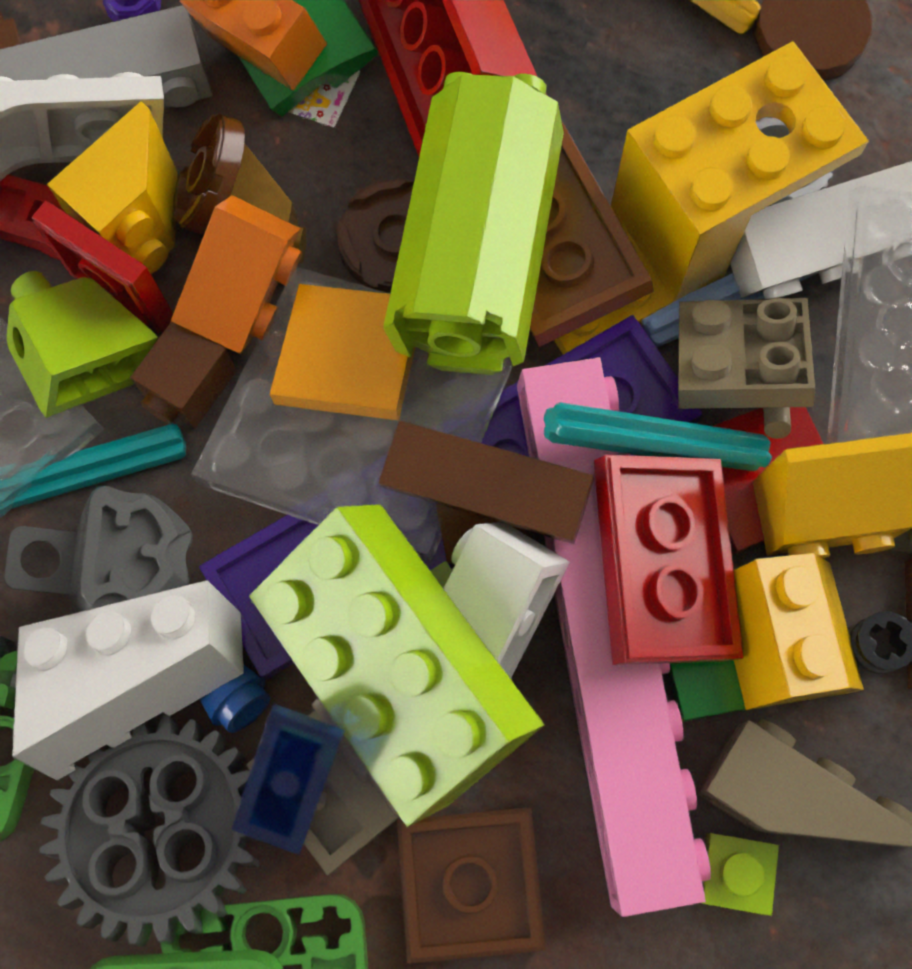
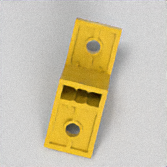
M794 41L627 130L611 208L649 273L654 292L555 339L554 341L563 355L631 315H634L641 325L642 320L693 291L724 278L753 214L862 154L869 140ZM764 117L779 119L787 126L789 135L782 138L766 136L759 130L756 121Z

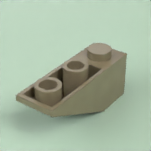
M760 719L757 725L748 720L734 727L696 790L697 795L752 831L912 848V813L909 810L883 796H878L876 801H873L852 787L856 778L850 772L822 757H819L816 763L793 749L796 739L791 734L764 719Z

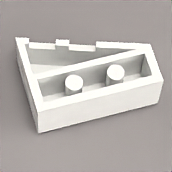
M207 580L19 627L13 757L49 777L59 780L76 770L75 762L106 744L115 748L132 738L130 731L162 712L170 716L242 675L244 671L241 613Z

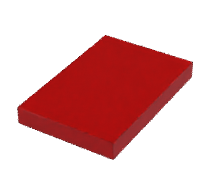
M603 455L593 460L612 665L712 662L743 659L721 459Z

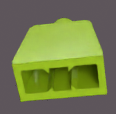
M29 271L18 277L12 284L11 295L15 300L9 305L6 337L8 349L40 411L46 418L134 384L130 378L154 346L158 337L96 281L82 277L52 286L41 272Z

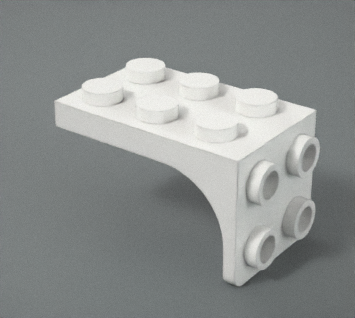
M123 72L110 78H78L74 75L59 74L51 76L46 80L17 81L0 76V181L9 173L27 165L74 161L140 101L150 109L162 136L164 94L161 76H142L138 73Z

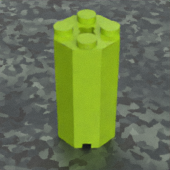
M453 72L445 78L443 90L432 97L383 326L396 352L411 358L413 347H417L429 353L427 365L438 370L493 375L502 371L504 359L510 357L512 366L524 362L564 134L558 102L545 95L546 84L539 77L531 74L490 76Z

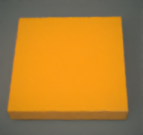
M299 284L269 394L274 405L399 421L415 347H413L411 358L396 352L383 329L390 294Z

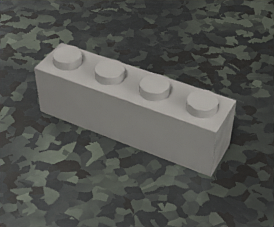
M183 5L0 49V76L13 79L14 81L46 80L51 76L59 74L74 75L78 78H110L119 73L133 72L142 76H161L164 108L185 107L193 104L196 100L213 97L199 40L190 14Z

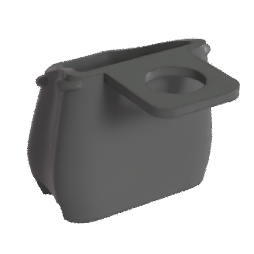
M101 486L91 493L79 520L77 532L28 526L15 528L9 536L4 581L13 590L69 595L71 614L147 596L189 584L186 552L192 545L193 534L188 525L157 497L147 493H129L108 486ZM35 542H45L57 550L60 557V565L53 575L46 578H34L23 570L20 557L28 545Z

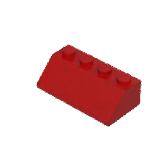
M359 0L419 157L432 97L443 90L445 78L453 72H466L472 75L514 76L517 74H531L537 76L504 0Z

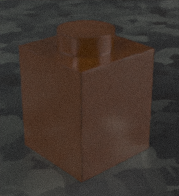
M170 322L130 378L143 394L144 398L140 404L147 411L169 425H172L175 419L178 418L196 429L237 370L226 348L176 323Z

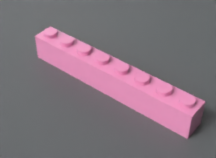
M600 357L522 369L517 383V391L529 457L594 476V483L575 544L544 536L546 548L570 562L554 596L610 905L621 917L706 902L702 882L709 881L711 878L710 863L703 840L701 838H693L688 812L697 808L696 791L689 770L687 768L680 769L675 742L683 740L682 719L677 703L674 700L667 701L662 678V674L669 673L670 663L612 665L593 460L603 455L630 456V454L556 444L550 442L544 436V414L548 408H554L559 402L619 411V399L615 380L612 376L604 377Z

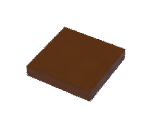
M532 808L426 817L409 827L402 820H397L407 963L546 951Z

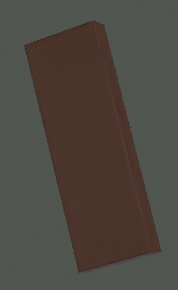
M399 420L378 484L388 490L575 544L594 483V476Z

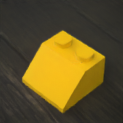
M140 101L47 185L66 214L145 265L151 274L164 264L168 253L175 247L176 221L173 217V198L178 172L150 109Z
M912 433L787 449L782 452L753 481L767 556L786 553L789 556L815 553L821 558H827L830 556V547L852 544L854 554H869L894 548V538L912 529Z
M815 553L756 559L734 570L744 656L743 659L734 660L746 710L864 690L829 562Z

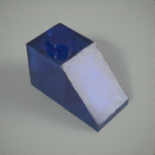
M274 704L270 711L231 830L299 855L322 800L345 730Z

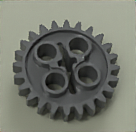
M163 715L156 733L145 722L133 729L132 738L115 748L110 747L105 751L98 749L87 755L91 763L85 769L74 765L76 770L68 774L75 782L70 790L51 789L49 795L57 802L63 804L61 814L43 817L41 824L57 831L58 839L44 844L39 850L40 854L53 859H59L61 863L51 869L44 877L46 882L57 886L70 884L62 893L57 903L60 907L69 910L83 906L76 922L78 925L92 930L103 921L101 937L117 942L127 929L129 944L139 947H145L153 927L159 942L169 945L174 944L177 922H181L188 932L198 935L202 932L200 911L206 908L210 912L224 917L227 912L220 894L225 889L239 894L246 892V887L235 874L239 866L256 868L260 865V861L246 851L247 842L266 838L267 832L261 827L249 823L250 817L266 810V804L259 797L245 796L259 782L251 770L236 773L246 758L236 747L222 753L227 740L219 732L214 730L203 739V728L195 720L190 719L179 734L177 723L170 716ZM153 769L150 778L149 794L144 785V774L147 770ZM186 773H196L197 783L193 793L187 799L173 802L171 792L175 781ZM128 787L129 801L126 807L118 815L108 817L106 807L110 796L115 791ZM155 814L165 819V825L154 829V842L144 837V831L155 827ZM203 838L205 855L202 862L195 869L182 872L179 866V855L183 847L189 841ZM134 854L136 871L132 879L125 885L116 888L112 880L116 863L122 857ZM158 861L165 873V886L160 890H157L155 887L159 872Z

